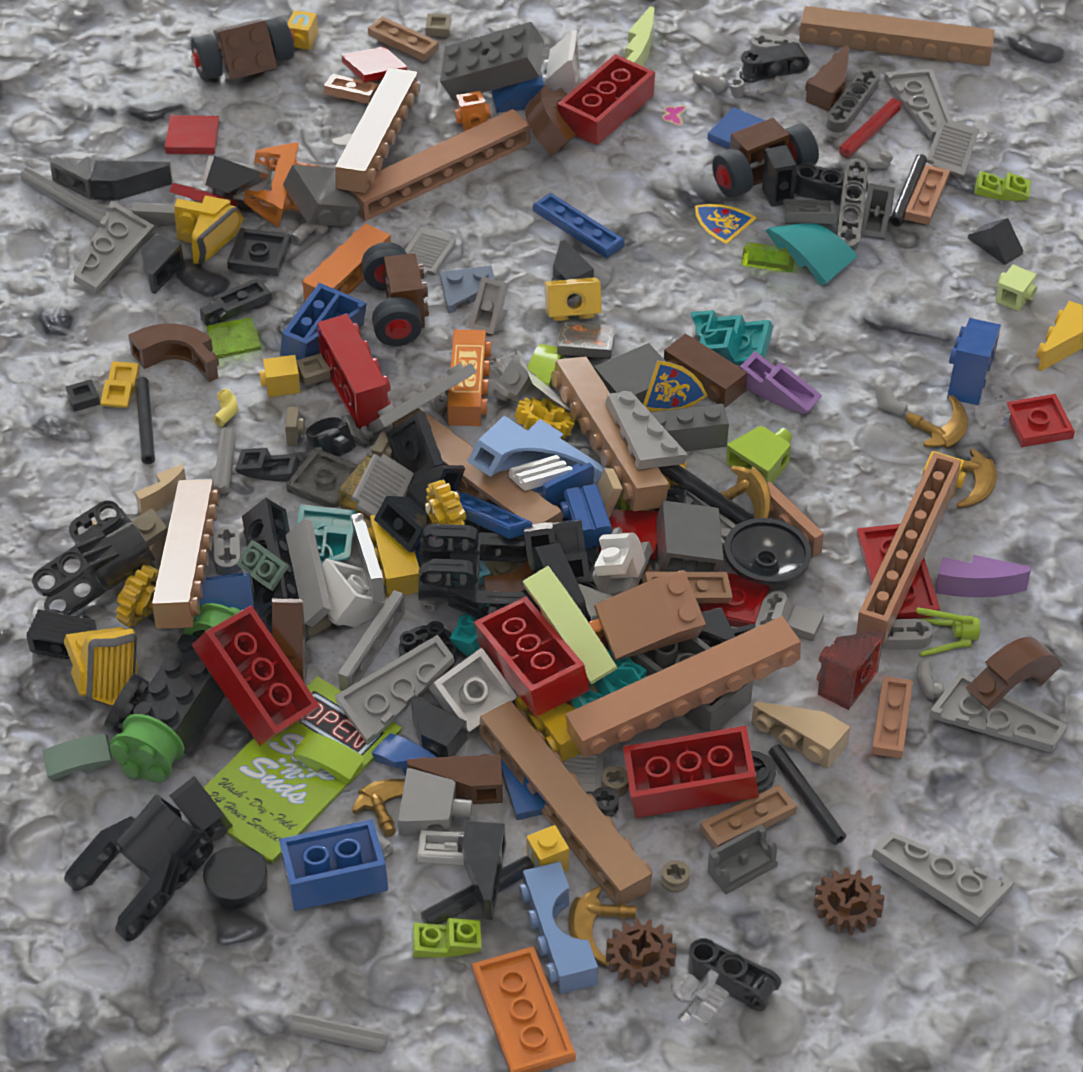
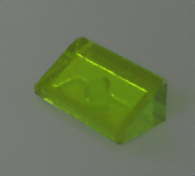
M746 242L743 247L741 263L743 266L790 273L793 271L795 261L785 247L779 250L775 245Z

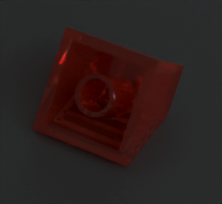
M873 631L840 636L835 639L830 647L825 646L819 656L821 669L816 678V681L819 682L817 695L850 710L879 670L884 633Z

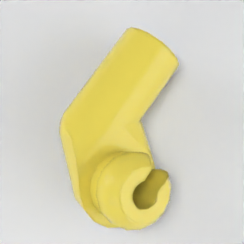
M226 388L217 394L221 410L213 416V421L219 427H223L238 412L239 408L235 395L231 394V391Z

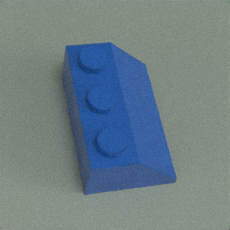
M542 74L538 78L491 90L496 113L508 112L512 109L514 111L525 110L526 104L544 87Z
M247 572L206 577L205 583H202L203 597L199 599L200 606L215 603L228 608L235 607L241 611L251 605L254 608L250 575Z
M373 819L279 839L294 911L389 891L386 863Z

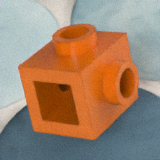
M481 91L456 95L458 109L454 110L455 120L457 124H461L463 131L480 125L491 118L489 104H485Z

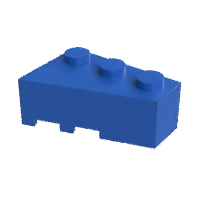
M319 282L283 331L280 355H295L296 360L320 354L317 323L348 314L352 323H357L360 328L364 325L367 303Z

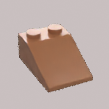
M685 570L657 577L594 605L615 661L696 638L706 625Z

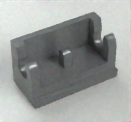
M761 824L709 852L707 873L725 895L778 866L776 861L775 842L767 844L766 829Z

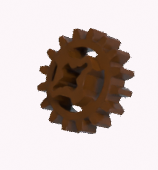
M848 868L844 869V874L842 875L833 870L831 879L823 876L821 885H816L813 907L817 908L816 916L817 918L826 917L825 927H829L832 924L836 925V933H840L843 928L848 929L849 935H853L855 928H859L862 933H865L867 924L875 927L877 918L882 917L885 896L880 894L881 885H872L873 877L871 875L865 879L862 878V870H858L855 875L850 874Z
M638 918L635 919L633 926H630L627 922H622V931L614 928L612 930V938H607L605 959L606 962H609V971L611 973L618 971L619 981L624 980L626 977L630 978V986H634L636 981H641L643 987H647L648 980L650 979L659 984L661 974L669 977L670 968L675 967L677 945L672 943V933L664 934V925L662 924L656 928L652 927V920L648 919L645 925H641Z

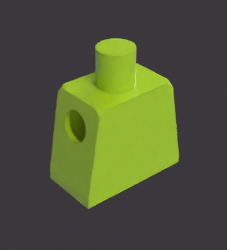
M758 426L727 444L726 465L729 467H743L749 470L754 467L763 475L767 483L771 482L773 484L789 464L792 435L785 428H781L776 433H773L764 426Z

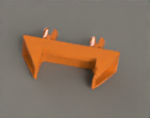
M298 142L256 150L254 164H259L275 171L271 191L245 189L244 203L279 228L283 212L289 209L300 212L283 186L292 165L316 166L298 162Z

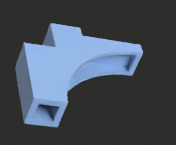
M503 416L477 441L467 460L468 463L492 477L494 474L509 470L512 467L557 455L560 457V461L566 462V467H572L576 464L583 466L590 462L594 466V484L596 486L604 468H606L562 440L563 433L541 419L527 431L506 416Z

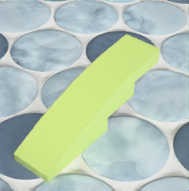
M652 6L647 9L628 31V45L625 48V58L643 67L649 57L653 42L655 7Z
M549 566L523 581L525 589L539 606L544 618L585 664L587 679L591 685L617 669L616 664Z

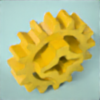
M533 397L532 400L524 398V401L520 400L514 418L518 419V424H524L523 428L526 430L530 429L541 419L563 433V439L566 438V435H571L575 423L571 413L565 412V407H559L556 402L547 398H543L542 401H539L536 397Z
M439 480L428 484V488H426L428 503H425V510L431 524L465 525L463 520H466V513L462 508L459 495L455 491L451 492L449 483L446 484L445 480Z
M143 565L141 571H136L135 576L131 575L128 577L125 586L117 597V603L120 605L116 609L118 614L115 618L118 622L129 628L131 626L135 627L137 622L142 621L143 616L148 617L152 613V602L159 570L150 565Z

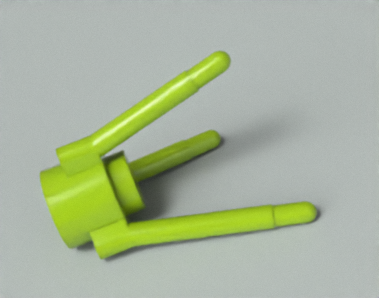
M924 608L916 609L918 614L942 618L922 619L928 621L931 625L952 627L953 638L959 639L957 642L921 651L919 653L921 657L960 647H971V641L979 640L980 621L978 617L962 616Z

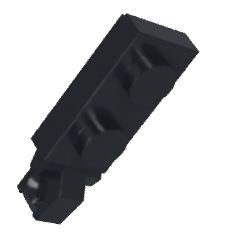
M255 278L213 296L212 302L200 308V320L205 326L218 323L219 320L224 321L271 301L272 292L259 278Z

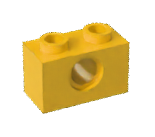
M597 278L544 282L545 311L549 317H553V320H568L571 315H579V318L588 319L594 318L596 313H602L601 284ZM571 294H578V303L574 306H568L567 298Z

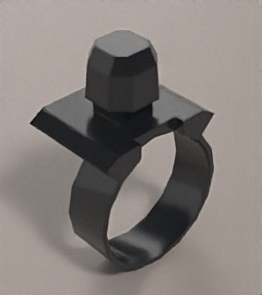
M328 417L314 422L305 432L308 442L312 447H321L326 463L332 462L356 447L348 423H343L338 417ZM338 428L336 432L330 435L323 434L316 436L323 431Z

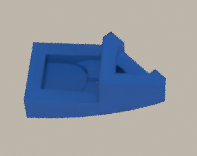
M390 733L371 752L375 762L394 768L401 767L405 776L408 768L407 759H417L420 757L437 758L418 744L393 733Z

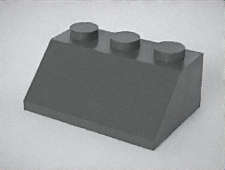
M723 404L650 412L685 452L727 447L729 422Z

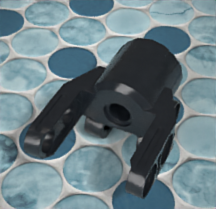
M105 500L71 522L69 533L75 546L38 569L32 577V584L39 595L47 596L44 602V609L46 611L50 610V605L54 600L61 599L66 602V607L62 613L72 615L103 595L107 590L110 591L127 580L129 576L136 574V571L141 570L143 565L147 566L154 562L155 557L138 529L122 508L114 501ZM113 509L116 511V517L100 519L103 510ZM93 517H95V519H96V522H97L96 525H95V524L93 525V523H92V520H91V519H92ZM82 526L84 529H88L82 534H79V527ZM77 559L80 561V568L73 573L66 572L64 565L68 560ZM50 575L55 578L54 585L49 589H42L38 586V582L43 576ZM81 583L91 586L89 594L84 597H79L74 593L76 586Z
M431 524L426 526L421 539V568L419 569L418 583L419 601L448 602L449 607L476 619H481L526 597L527 595L523 592L479 591L480 561L525 562L528 560L526 550L518 549L519 547H525L524 535L509 539L498 533H479L476 528L469 525ZM436 536L441 537L442 539L435 540L429 537ZM489 546H500L502 548L494 549ZM527 596V598H528V599L533 603V605L535 606L536 603H535V601L533 600V598L530 597V596ZM487 604H495V605H498V606H497V607H491V606H487Z
M157 794L136 818L130 816L101 830L68 868L64 876V881L74 891L82 890L87 886L93 885L121 852L133 865L150 878L118 916L115 931L126 942L133 941L143 933L174 896L175 890L183 887L194 876L214 849V844L206 837L205 833L201 832L198 828H193L182 820L181 811Z

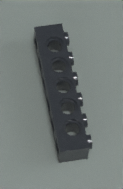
M264 498L242 516L247 546L253 540L289 566L273 591L251 576L258 616L272 635V599H299L286 539V534L290 532L286 509L270 499ZM305 624V637L307 642L310 639L308 627Z

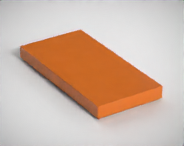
M534 946L472 963V972L509 1072H540L576 1061L575 1051Z

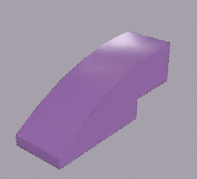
M756 351L740 366L741 369L747 372L746 388L781 407L807 414L822 397L819 392L781 362L773 366Z
M977 555L973 556L972 563L943 557L935 593L959 597H995L1026 591L1032 567Z

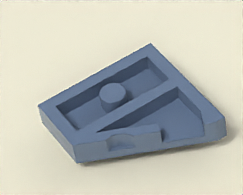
M492 265L440 272V280L448 313L455 312L456 306L465 301L468 304L475 302L482 276L495 280Z

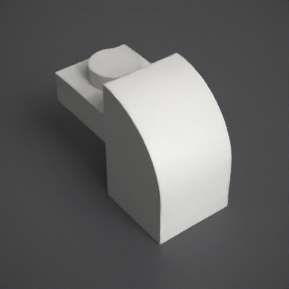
M635 533L602 535L599 538L602 550L594 565L597 576L610 575L611 579L639 577L646 560L637 535Z

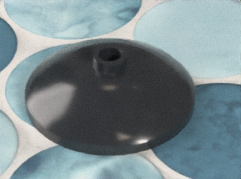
M755 518L736 525L728 533L725 540L724 554L729 566L741 577L757 584L782 585L800 578L810 565L811 547L807 538L794 526L777 519Z

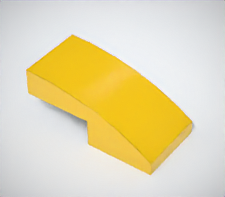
M112 361L109 378L104 382L101 406L129 407L136 388L135 381L139 377L140 366L138 363Z

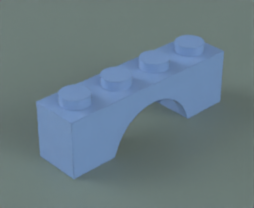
M557 862L524 870L523 884L519 885V892L523 904L528 903L530 907L528 911L530 926L532 930H538L540 937H537V945L540 955L547 956L549 963L546 964V971L550 983H556L559 994L596 986L598 983V966L589 941L566 935L554 922L557 915L569 906V885L561 863Z

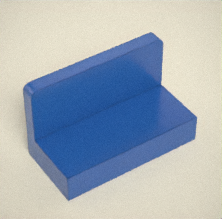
M590 462L583 466L576 464L571 467L573 468L572 471L531 490L538 492L552 505L558 506L560 502L564 501V491L566 489L582 488V486L594 484V466Z

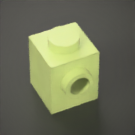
M1012 265L998 279L995 302L1020 311L1028 300H1032L1036 294V274Z

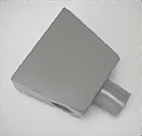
M407 768L398 817L399 836H418L421 830L450 832L453 817L471 819L473 800L456 799V782L451 779Z

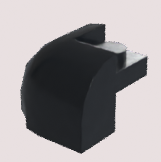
M581 519L538 523L523 529L527 559L534 574L536 571L532 548L560 543L577 583L591 582Z

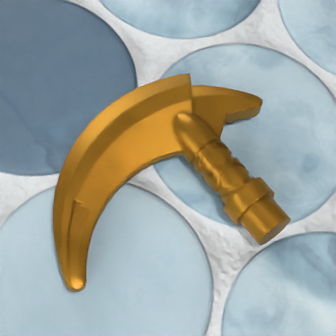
M949 395L948 398L953 409L952 417L941 428L912 412H909L906 416L905 422L911 424L913 428H919L931 435L930 439L924 441V447L944 446L947 449L957 444L964 437L968 427V416L963 405L953 395Z
M974 448L970 450L972 459L970 461L964 460L963 471L973 472L975 487L968 497L957 502L956 506L958 508L969 507L982 502L992 493L996 485L997 470L993 460L987 459Z
M732 466L731 470L738 476L736 485L720 493L733 500L736 496L745 492L752 501L755 514L754 519L769 518L771 494L763 475L754 467L749 470L743 467Z
M384 779L364 786L358 790L359 797L353 805L352 813L357 814L363 809L373 810L378 819V826L386 837L394 835L396 833L394 821L389 816L384 803L390 799L402 797L405 779Z
M597 886L581 898L575 897L568 916L569 932L573 938L588 940L596 963L609 967V962H606L605 959L606 956L598 949L593 938L594 921L596 917L601 916L618 917L621 920H626L627 918L636 919L637 906L627 905V903L602 905L598 900L601 886Z

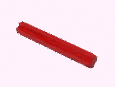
M895 98L890 99L839 147V154L841 156L844 155L845 158L852 156L901 110V101H897Z

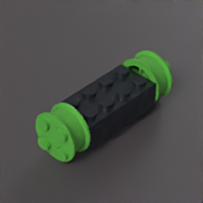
M215 603L200 606V613L195 615L196 621L193 622V627L185 628L184 633L180 636L123 722L122 734L114 736L110 742L111 753L122 766L121 769L124 774L131 778L140 777L151 782L161 783L170 777L173 762L179 761L184 754H189L225 697L224 692L196 653L192 644L207 630L239 613L241 610Z

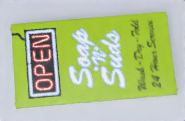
M318 676L307 685V688L320 707L304 720L262 746H259L255 738H253L204 786V789L233 825L226 834L245 847L255 850L271 864L282 855L279 839L302 834L336 800L347 786L324 769L320 768L317 773L292 756L308 731L331 738L365 757L348 782L349 785L374 761L371 752L390 733L399 735L402 732V727L392 722L378 737L367 745L336 702L335 695L342 691Z

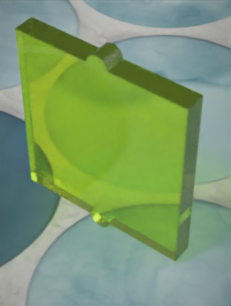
M252 317L206 326L207 334L212 339L213 352L218 359L261 350L258 338L259 330L255 329Z

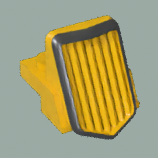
M205 196L203 203L177 198L174 205L177 240L192 243L193 263L195 264L205 263L238 233L244 219V214L237 207L231 206L230 200Z
M122 626L66 634L64 644L73 664L71 675L79 695H87L91 701L112 707L129 678L134 673L137 674L138 671L136 660L137 636L133 629H123Z

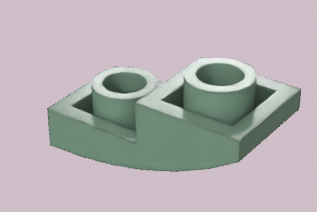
M251 540L236 563L237 566L272 591L289 567L280 558Z
M106 734L82 737L42 750L47 777L52 781L78 770H82L87 774L113 763L109 738Z

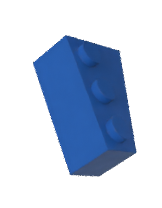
M969 318L966 327L961 326L959 337L956 338L949 359V364H953L947 399L949 395H953L960 402L979 406L982 390L986 384L985 377L987 371H990L997 348L1001 324Z

